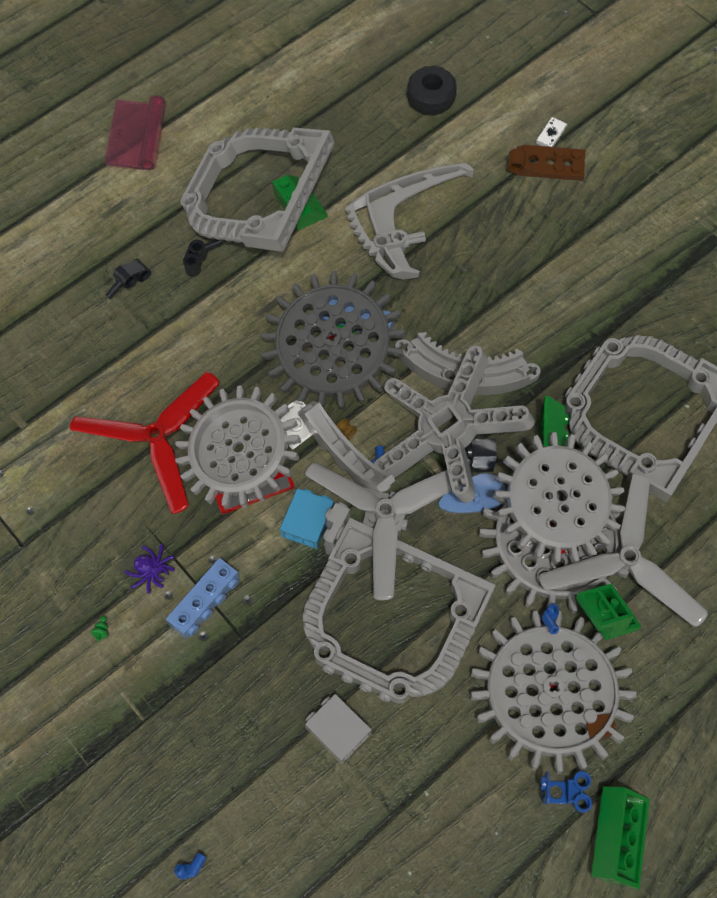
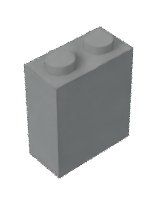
M335 694L332 698L328 696L321 703L322 708L317 713L313 711L306 718L307 723L305 727L342 765L372 734V730Z

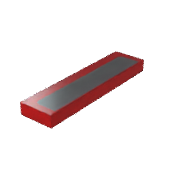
M279 472L274 480L278 482L281 490L275 491L271 488L270 484L261 488L265 499L295 489V485L291 477L284 476ZM255 492L247 494L248 505L260 501L256 497ZM223 494L216 495L222 515L243 508L239 503V496L231 497V504L229 509L222 506Z

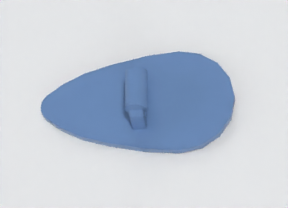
M488 473L479 474L472 477L476 495L471 502H461L453 491H450L441 498L439 507L444 511L453 513L482 512L485 508L494 509L500 506L501 503L492 497L495 490L506 491L503 482L496 480L495 475Z

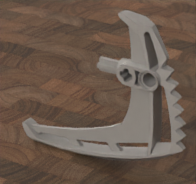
M467 163L446 165L408 174L367 191L345 208V212L349 213L347 216L348 220L352 221L350 227L355 228L354 235L359 236L358 242L364 243L363 249L370 250L369 256H376L375 262L392 277L402 280L419 277V271L410 268L403 252L406 248H409L410 244L425 242V233L418 232L407 235V232L395 230V207L415 194L462 175L473 177L474 170ZM365 206L375 236L374 241H370L356 216L355 211Z

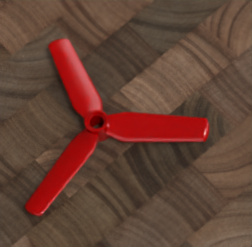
M205 372L161 412L156 423H151L148 426L139 423L76 416L70 422L69 428L71 431L130 442L147 441L151 446V461L170 512L177 514L188 507V502L173 449L166 441V437L180 429L181 424H184L190 418L191 409L197 410L204 402L203 399L205 397L208 398L220 382L215 375Z

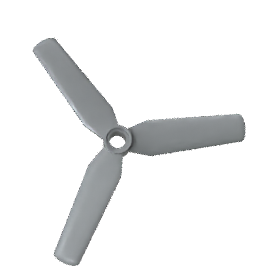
M312 463L305 471L307 477L360 510L375 514L377 523L373 531L374 599L389 600L393 598L398 536L394 519L396 516L411 514L452 491L448 471L445 470L398 491L391 499L380 500L373 492L318 463ZM387 509L390 511V513L383 514L381 513V511Z
M634 473L631 479L620 531L622 546L620 553L600 554L541 573L539 575L540 584L545 590H552L610 576L621 569L630 571L638 584L692 626L697 627L707 618V610L655 563L641 557L639 548L644 541L650 479L643 474ZM624 555L630 556L633 561L626 560Z

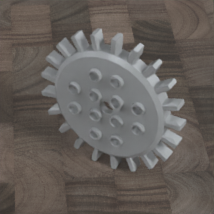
M237 386L236 398L229 399L224 389L220 390L222 402L216 405L209 398L205 397L203 400L209 410L203 415L191 409V415L194 419L198 420L195 426L191 427L184 424L180 426L183 432L190 434L189 441H176L175 443L181 450L188 449V455L176 458L175 461L179 466L191 465L190 470L180 475L185 482L196 476L199 478L198 482L190 489L195 495L199 494L207 486L210 488L204 499L207 503L212 504L216 495L220 493L223 494L222 506L229 509L232 496H239L240 505L243 508H247V494L255 492L256 497L261 502H264L265 496L261 488L270 484L271 488L275 491L281 490L274 478L279 472L287 477L292 476L291 471L283 466L285 459L299 460V455L296 452L287 451L289 444L301 443V438L299 435L287 436L286 434L287 430L298 426L295 418L281 422L280 418L290 411L286 404L280 406L276 411L271 409L277 401L275 394L271 393L266 401L262 403L259 401L262 394L259 387L254 388L251 399L244 398L245 391L242 386ZM244 419H247V422L245 424H242V421ZM229 424V427L224 429V426ZM269 431L268 435L263 436L264 432ZM247 436H251L248 441H245ZM229 441H232V444L230 446H227V443ZM238 444L244 445L241 452H235V447ZM214 446V449L209 451V448ZM269 448H272L270 453H266ZM249 454H254L252 458H248ZM235 458V462L230 463V460ZM214 463H217V466L215 468H212V465ZM253 471H257L256 475H251ZM235 476H239L236 481H233Z
M552 432L549 435V447H543L539 436L536 435L531 439L535 449L531 454L520 443L515 449L523 460L518 463L513 458L507 456L503 463L514 470L512 475L499 472L495 478L500 482L508 484L507 491L498 490L493 494V498L507 499L508 507L501 508L496 512V516L504 517L511 515L514 521L513 524H510L504 530L505 534L513 533L516 529H519L524 534V537L517 545L519 549L525 547L529 540L538 544L534 551V558L539 559L544 554L545 548L553 549L552 562L554 564L560 562L561 550L569 551L572 563L579 561L577 551L579 546L584 547L589 557L597 554L590 540L595 537L602 545H608L611 540L601 530L604 526L613 531L620 529L621 525L609 519L610 512L618 514L625 511L624 506L612 504V496H618L625 492L622 487L610 488L608 480L613 479L618 474L617 469L610 470L604 474L599 467L606 461L608 456L603 454L595 461L587 456L592 449L593 443L591 442L583 446L582 451L574 449L575 435L572 434L566 440V447L558 446L556 432ZM569 464H573L575 469L571 470ZM546 466L547 472L543 471L541 467ZM585 477L590 479V483L585 481ZM558 478L562 479V485L557 482ZM530 480H533L536 485L531 486ZM558 491L565 494V501L557 499L556 493ZM573 491L579 494L578 498L574 497ZM549 493L551 495V499H547L545 494ZM589 504L594 506V511L589 509ZM565 506L567 508V512H563L561 510V507ZM537 508L539 510V514H535L533 509ZM577 519L582 520V526L577 523ZM553 521L555 523V527H551L549 525V522Z

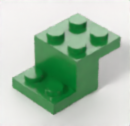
M612 583L579 592L576 596V599L605 640L638 631L641 627Z

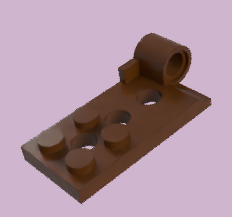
M522 145L509 152L508 170L517 176L583 181L584 149ZM530 159H535L537 162H536V163H532V162H530L529 160H530ZM546 161H553L554 164H548ZM564 162H569L571 165L566 166Z

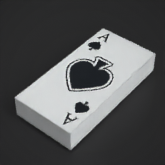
M552 117L538 137L536 144L554 147L566 129L567 124Z

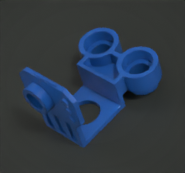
M546 771L544 777H541L540 787L543 790V803L545 805L549 803H571L577 812L586 813L592 807V800L588 795L583 794V790H586L591 785L590 775L581 771L573 777V780H568L567 782L549 781V771ZM578 778H582L585 781V785H579L577 782ZM558 786L562 790V796L559 799H554L550 796L549 790L551 787ZM579 800L585 802V808L579 807Z

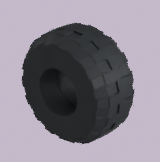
M425 66L416 70L409 78L407 97L411 106L419 112L427 115L443 113L453 105L456 99V80L448 70L442 67Z

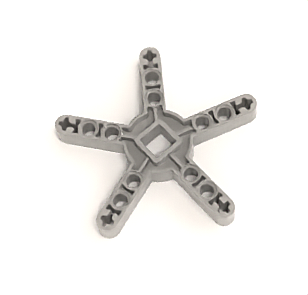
M472 346L465 354L448 395L440 396L431 401L396 378H391L385 383L384 388L389 396L419 417V430L378 458L374 465L396 478L433 450L444 454L453 493L461 502L469 503L475 498L476 492L465 447L472 442L477 434L526 431L534 426L535 421L525 406L472 410L470 404L489 362L481 347ZM456 416L458 422L441 433L438 427Z

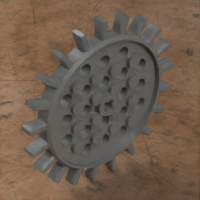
M332 271L330 276L331 285L319 286V280L313 274L311 275V282L314 288L305 293L302 292L300 286L296 283L292 284L293 290L298 297L291 304L280 296L277 298L280 306L286 310L281 317L267 313V320L278 326L276 333H261V338L264 341H275L276 349L263 352L262 357L264 360L279 359L280 365L268 373L271 378H275L284 372L288 375L289 379L280 388L284 394L296 384L302 388L297 401L305 402L308 394L311 392L319 395L317 402L324 409L326 396H337V403L340 409L343 410L345 409V394L355 392L357 399L363 404L365 403V398L360 390L362 387L371 383L377 391L381 392L383 390L380 382L375 379L381 370L395 376V369L385 364L388 355L403 357L404 353L402 349L390 347V339L405 337L404 329L389 330L388 323L400 318L401 314L399 310L384 315L381 308L391 300V297L387 293L377 301L371 298L370 295L376 288L374 281H371L365 290L361 291L355 288L357 284L356 273H352L346 286L337 285L338 277L336 271ZM332 299L338 300L335 305L329 304ZM348 306L354 307L351 312H346L345 309ZM307 308H313L310 314L304 313ZM364 313L371 314L368 319L361 318ZM323 315L330 316L326 321L320 320ZM339 322L346 323V325L342 328L337 327V324ZM298 324H305L303 329H296ZM355 329L362 330V333L359 335L353 334ZM314 331H321V334L319 336H312ZM372 336L379 337L376 342L369 341ZM296 339L297 341L294 345H288L289 340ZM347 345H354L351 351L345 350ZM307 346L313 347L312 351L308 353L304 352V349ZM364 352L371 353L368 358L361 357ZM324 353L329 354L326 360L320 359V356ZM343 360L346 362L343 367L336 366L338 361ZM298 362L305 363L302 368H295ZM355 368H362L360 374H353ZM320 369L319 375H312L313 370ZM332 376L337 377L335 383H329L328 379Z

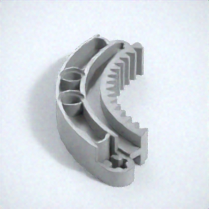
M426 332L418 333L417 338L410 342L405 339L396 342L395 348L400 349L401 346L406 348V352L403 350V357H399V359L411 371L438 387L450 390L463 361L462 354L455 357L454 351L451 354H448V349L442 351V345L436 347V341L431 343V337L427 338ZM515 349L514 354L509 352L508 357L502 354L501 359L498 356H495V360L488 357L487 368L475 395L502 394L525 387L538 380L541 372L540 367L534 363L527 364L523 358V352ZM529 370L531 372L535 371V375H533L532 373L528 375Z

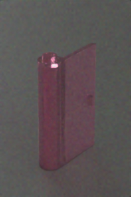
M158 95L152 96L149 103L116 99L104 165L141 170H153L155 168L166 105L164 98Z

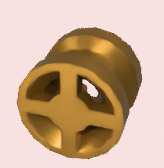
M347 418L342 419L336 425L348 440L353 438L358 429L355 425H351Z

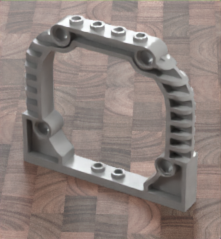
M257 127L255 130L247 128L244 132L237 131L233 134L232 138L227 136L222 141H215L210 144L181 198V205L187 213L191 227L199 235L209 239L216 238L217 240L224 239L230 242H244L246 247L283 252L335 144L331 132L328 130L294 127L289 132L288 130L280 131L279 129L271 130L270 128L263 130ZM257 149L290 152L293 159L300 160L303 158L308 163L302 176L299 178L297 187L293 191L285 211L278 210L264 218L254 215L247 221L206 215L208 205L205 200L221 169L228 167L234 161L236 155L248 150Z
M636 335L628 338L624 337L620 340L609 338L602 347L598 346L593 353V360L587 361L584 366V373H579L574 381L576 385L574 388L570 387L565 394L567 398L564 405L565 413L569 416L568 423L571 434L575 435V441L580 448H583L588 442L593 443L592 449L588 454L595 458L606 454L608 457L604 463L609 467L617 469L619 473L625 474L627 476L626 480L631 482L634 473L647 476L650 479L649 493L667 503L717 423V366L703 358L698 361L693 356H689L684 351L674 348L671 344L668 345L661 339L653 338V336ZM626 357H643L688 380L689 389L694 393L701 394L707 410L713 412L706 425L704 423L701 424L697 431L700 435L697 439L693 437L688 445V448L691 450L683 462L677 458L657 460L650 453H643L638 456L602 436L592 428L586 417L591 405L589 395L607 368L619 366ZM642 464H647L649 468L644 467Z
M350 518L328 558V563L312 590L303 612L304 631L309 643L314 648L315 661L322 667L324 672L331 675L335 673L341 676L340 679L346 683L352 684L354 682L360 685L359 688L364 692L371 693L372 691L378 694V698L388 703L392 701L401 704L406 702L409 696L421 697L434 693L445 686L456 672L496 585L397 540L396 555L401 556L404 561L411 564L414 562L427 572L433 571L452 580L451 590L456 602L452 604L450 619L454 626L438 659L432 667L417 677L403 672H395L387 676L342 654L337 640L325 634L323 629L326 611L346 574L358 572L361 567V561L373 556L374 528ZM350 558L356 560L354 564L346 563ZM460 609L463 610L466 614L464 616H458L455 613V611ZM326 650L330 652V655L327 658H321L319 656V654L322 651ZM402 687L405 693L397 695L394 693V689Z

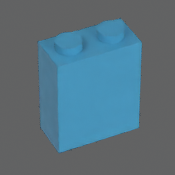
M297 489L280 527L281 537L318 550L327 528L325 516L328 509L333 508L334 501L325 495H315L307 489Z

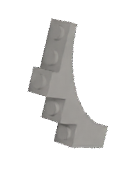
M311 401L298 411L299 416L320 448L329 451L341 470L347 471L356 484L371 492L377 491L381 493L388 490L391 484L396 481L392 474L374 465L350 443L319 402Z

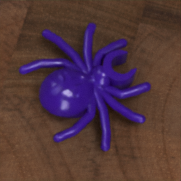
M163 544L159 545L157 559L151 549L142 546V549L146 550L152 558L147 555L136 557L133 563L134 569L141 574H134L125 570V573L131 577H144L132 585L131 589L138 587L147 579L146 590L150 594L151 578L156 586L163 588V585L159 582H164V579L159 577L161 573L168 575L166 569L172 572L175 571L174 568L163 564L168 560L174 559V556H169L160 561Z

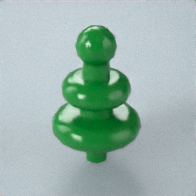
M101 616L99 618L100 623H96L95 629L91 630V635L98 642L100 639L108 637L106 632L108 626L105 624L107 621L106 616Z

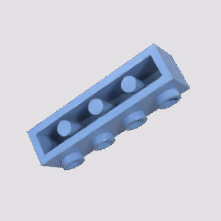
M219 558L166 618L168 625L185 639L194 636L203 620L206 621L213 613L212 610L216 605L223 603L229 590L236 588L240 579L238 572Z

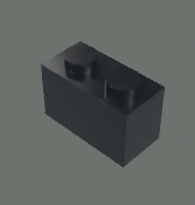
M495 438L473 439L471 446L467 447V459L471 473L494 472L497 459Z

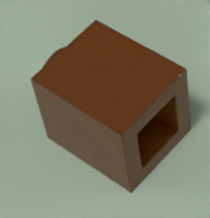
M610 713L597 715L594 723L586 722L589 738H594L605 727L610 718ZM613 720L610 727L616 730V724ZM607 730L599 741L610 740L613 734Z

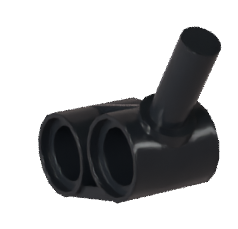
M197 239L191 241L183 258L186 274L190 277L198 276L201 272L200 265L207 258L206 253H208V250L223 244V241L215 239L206 244Z
M134 259L131 262L118 266L113 272L116 282L105 295L111 299L121 286L130 288L137 280L139 282L146 281L151 275V270L139 259Z

